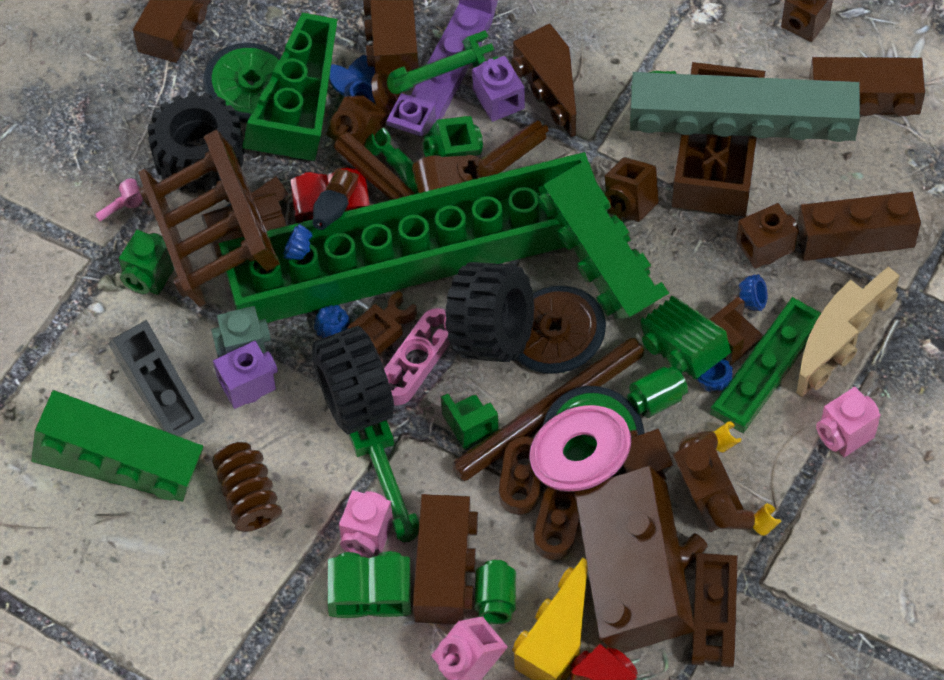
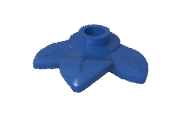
M362 55L353 61L348 69L335 64L331 65L330 84L343 98L344 96H365L376 104L371 88L375 68L368 67L366 55Z

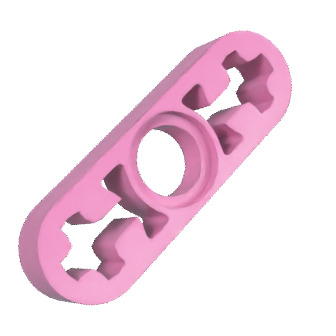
M435 308L425 312L384 368L388 382L392 384L399 382L402 377V369L406 373L403 376V388L396 387L394 390H391L395 406L403 405L413 397L450 345L448 331H446V314L444 309ZM440 323L444 324V330L438 329L433 334L431 343L429 341L431 326L437 327ZM413 350H423L428 355L427 359L419 364L409 362L406 356Z

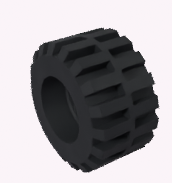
M196 92L188 93L189 97L182 98L181 95L173 97L174 102L171 104L165 102L160 106L161 112L153 114L152 124L148 126V140L158 175H162L163 180L205 158V153L209 151L207 143L198 147H185L182 145L193 139L204 138L205 135L216 129L232 146L238 163L242 167L245 149L242 148L243 136L239 117L236 116L235 109L231 105L226 106L224 99L218 97L214 100L212 94L204 93L203 96H197ZM211 171L177 190L182 191L184 188H188L189 193H197L198 189H205V192L213 189L212 186L217 185L221 178L218 172Z
M469 262L458 270V275L454 276L451 288L448 291L445 310L446 331H448V339L450 345H453L455 353L464 359L496 362L514 361L519 357V354L523 353L533 327L534 299L530 279L527 274H524V270L521 267L512 264Z
M360 326L352 327L313 342L312 359L322 392L337 425L347 435L393 418L394 401L384 367L372 340Z

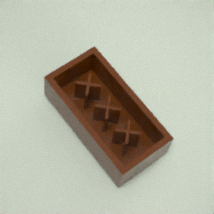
M692 62L691 75L765 78L766 72L763 70ZM681 134L673 186L672 208L746 217L757 137Z

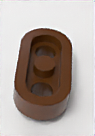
M519 437L512 440L507 445L504 454L499 485V500L506 511L516 515L531 512L539 502L542 482L536 477L531 464L522 465L518 462L523 458L530 460V448L534 440L531 437ZM521 493L524 494L526 498H524L523 500H515L513 498V495Z
M548 487L543 495L534 530V546L536 551L546 559H563L573 550L580 524L575 491H560ZM560 503H566L570 507L566 510H560L556 506ZM551 538H557L561 543L553 546L547 541Z

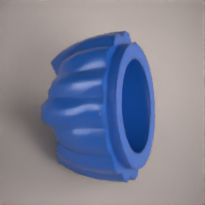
M301 224L294 227L283 251L284 258L301 260L306 253L310 252L309 239L313 235Z
M759 274L748 276L738 285L741 288L739 297L745 301V308L752 311H762L768 299L766 283Z
M339 305L321 308L314 319V329L317 335L322 336V338L347 330L350 325V318L347 312Z
M722 359L696 380L707 392L722 391L732 380L733 368L729 365L728 361Z

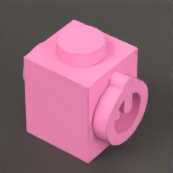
M853 387L824 406L822 418L817 422L816 429L823 443L834 452L839 451L845 458L875 438L881 414L876 403L869 396H864L856 387Z
M352 490L339 523L341 548L346 552H354L366 558L373 557V555L378 556V554L382 553L392 527L391 501L386 500L385 497L376 492L367 491L361 493Z
M483 617L458 621L448 635L439 643L431 656L439 665V671L448 680H482L508 646Z

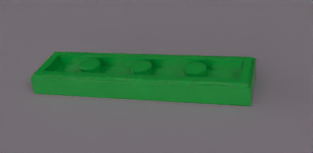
M792 297L734 375L729 385L726 386L712 405L710 415L724 423H734L735 427L733 428L744 434L805 349L810 333L821 312Z

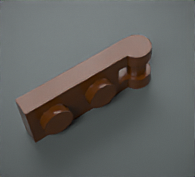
M696 553L693 615L696 632H693L691 665L704 666L705 662L721 663V667L734 668L738 555ZM706 636L722 637V646L706 645Z

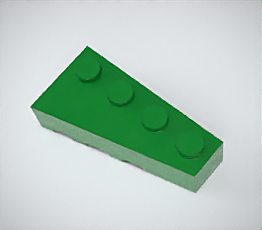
M301 13L285 46V50L272 72V77L266 89L264 88L254 113L251 114L247 122L242 148L315 161L322 132L338 19Z
M583 161L538 188L541 193L538 201L548 217L554 215L561 227L557 232L562 243L568 250L573 248L580 259L577 267L587 283L593 281L600 293L596 297L597 301L608 317L613 315L615 320L629 318L669 294L662 282L654 285L649 277L651 264L643 252L640 254L637 249H631L628 245L631 241L630 232L622 220L616 215L610 217L607 213V210L611 208L610 202Z
M52 390L34 432L31 462L151 493L164 500L183 502L200 461L203 445Z

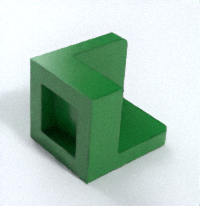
M448 393L441 396L442 415L464 450L482 442L499 430L498 413L491 402L483 406L478 396L472 395L455 404Z

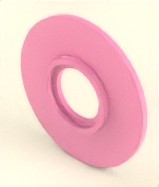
M586 405L563 411L545 423L536 434L530 448L532 470L543 484L560 491H581L597 486L612 477L627 459L631 447L630 430L625 420L618 413L606 407ZM578 435H590L597 440L596 450L584 460L571 461L565 458L563 454L567 442Z

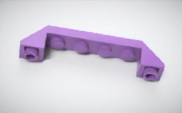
M459 0V5L427 65L466 50L462 43L466 37L484 30L488 32L498 0ZM470 64L416 84L410 96L401 93L386 120L387 125L418 136L427 134L436 120L442 119Z

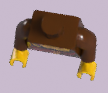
M726 422L714 431L698 432L683 437L678 445L679 451L674 453L673 456L710 533L719 528L751 530L753 528L757 533L765 536L782 522L780 519H775L771 516L776 510L771 504H764L754 514L751 510H745L716 451L724 453L741 442V438L736 439L729 432L730 429L735 427L734 423Z

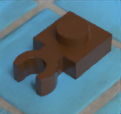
M396 292L389 298L388 307L383 310L377 304H374L350 324L348 329L360 326L372 340L379 355L403 335L400 324L410 323L416 318L417 306L413 303L405 310L398 309L397 307L404 300L403 294Z

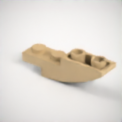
M889 266L863 289L850 280L824 308L810 333L803 353L796 390L799 396L803 397L812 388L815 390L820 389L828 381L831 371L839 364L842 367L846 366L856 355L858 350L856 348L858 334L868 326L872 315L879 309L882 311L887 310L894 303L898 296L896 289L900 275Z

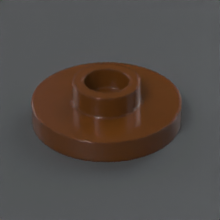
M382 70L375 73L372 77L371 88L377 106L390 114L400 94H393L389 91L387 80L391 72Z

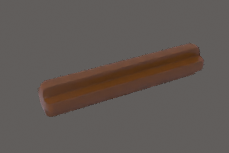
M539 120L533 121L478 161L479 167L476 169L477 174L486 177L505 170L547 139L548 126L542 125Z
M350 133L342 134L335 142L334 149L389 200L415 194Z

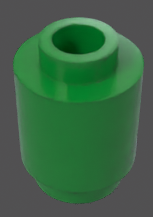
M673 366L668 369L661 367L632 382L629 385L630 393L627 394V400L636 408L638 414H642L645 418H651L681 402L682 396L688 393V386L678 368Z
M502 560L486 561L483 566L478 567L475 571L474 608L478 612V617H483L488 624L507 623L511 620V614L516 610V570Z

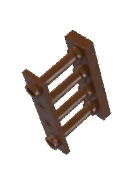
M217 129L204 136L209 151L205 153V158L160 182H157L145 168L138 172L143 187L139 188V192L145 204L153 210L177 276L173 278L174 284L183 298L189 297L199 307L206 304L200 285L247 260L250 262L256 260L266 271L280 265L234 150ZM211 171L219 173L221 180L217 182V187L170 211L165 198L166 195ZM223 200L226 202L230 201L233 210L228 212V217L183 241L181 240L176 227L178 224ZM236 229L238 232L242 231L245 240L241 241L240 247L193 271L188 255Z

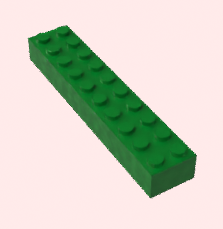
M586 153L562 157L345 211L341 217L324 230L316 229L313 226V220L269 230L267 233L280 265L266 271L256 260L253 262L247 260L225 272L235 310L255 306L258 320L266 319V322L269 323L320 310L325 306L340 305L458 275V270L469 262L502 264L565 248L557 232L561 228L554 215L547 216L538 201V197L541 195L538 188L582 161L594 177ZM301 224L313 235L309 239L310 252L306 253L301 260L286 259L283 254L286 243L294 227ZM241 237L219 243L221 256L240 247L241 241L245 240V238Z

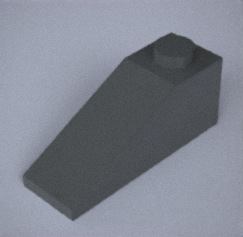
M147 320L114 337L108 343L127 378L163 431L181 436L205 422Z

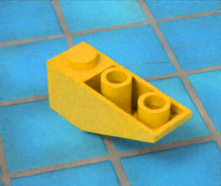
M584 557L575 569L569 567L564 572L558 583L560 590L552 600L549 598L544 600L536 613L535 619L537 622L529 632L526 630L522 631L513 645L515 670L531 680L568 679L572 671L570 669L571 665L580 655L588 573L587 560Z

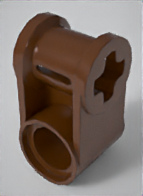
M473 155L451 157L427 156L421 158L412 166L418 192L422 193L482 178L483 175H478L476 169L479 167L478 161L480 158Z

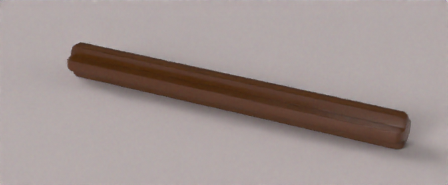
M629 338L453 462V470L462 481L469 480L503 456L507 445L512 440L519 437H530L543 427L549 408L564 393L583 386L601 387L643 357L644 348L636 338Z

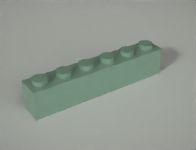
M633 72L630 131H642L644 133L671 132L683 135L714 134L722 137L735 135L754 136L757 138H793L795 140L821 139L834 142L856 141L860 121L859 82Z

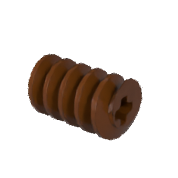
M247 442L229 444L220 449L212 458L213 467L217 471L218 482L222 484L223 496L226 497L227 508L231 511L232 523L235 524L234 528L241 532H250L263 528L282 515L281 506L275 504L278 499L276 492L271 490L273 487L272 480L266 477L268 468L262 464L264 460L263 454L258 450H251V445Z

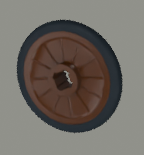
M552 286L534 292V321L531 336L526 343L525 350L522 354H519L516 360L530 370L545 374L568 372L586 363L600 348L606 332V319L600 304L587 292L571 286ZM553 328H561L559 331H552Z

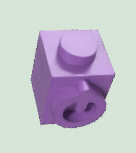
M505 56L495 60L488 59V61L472 69L473 92L492 122L525 109L524 85Z
M256 341L213 360L217 380L234 409L256 402L262 396L276 390L273 374L278 373L275 361L268 351L262 353Z

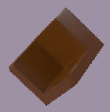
M739 296L709 319L727 332L731 353L723 358V360L728 361L730 366L752 350L763 337V334L743 317L745 301Z

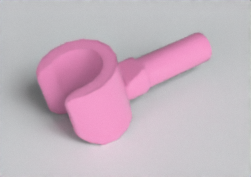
M135 179L123 181L119 185L121 197L95 214L97 219L102 221L125 206L127 208L139 207L143 199L139 192L140 187Z

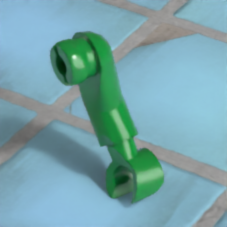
M381 128L375 134V138L372 132L365 141V148L375 156L382 154L386 158L385 161L398 172L402 182L415 194H418L412 170L414 162L399 148L395 149L390 144L391 137L387 129Z

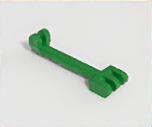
M486 30L466 37L462 41L466 50L409 72L406 71L405 67L394 70L389 74L387 80L389 91L393 94H400L411 90L416 84L472 63L475 68L488 61L485 60L484 55L495 50L492 43L482 47L478 44V42H482L489 37Z
M386 420L378 423V428L381 432L379 435H375L373 427L370 426L364 428L366 439L360 440L358 431L349 434L357 457L366 454L370 455L385 498L391 501L394 519L392 520V525L397 538L402 542H410L419 534V521L416 513L409 514L384 450V448L394 446L393 435Z

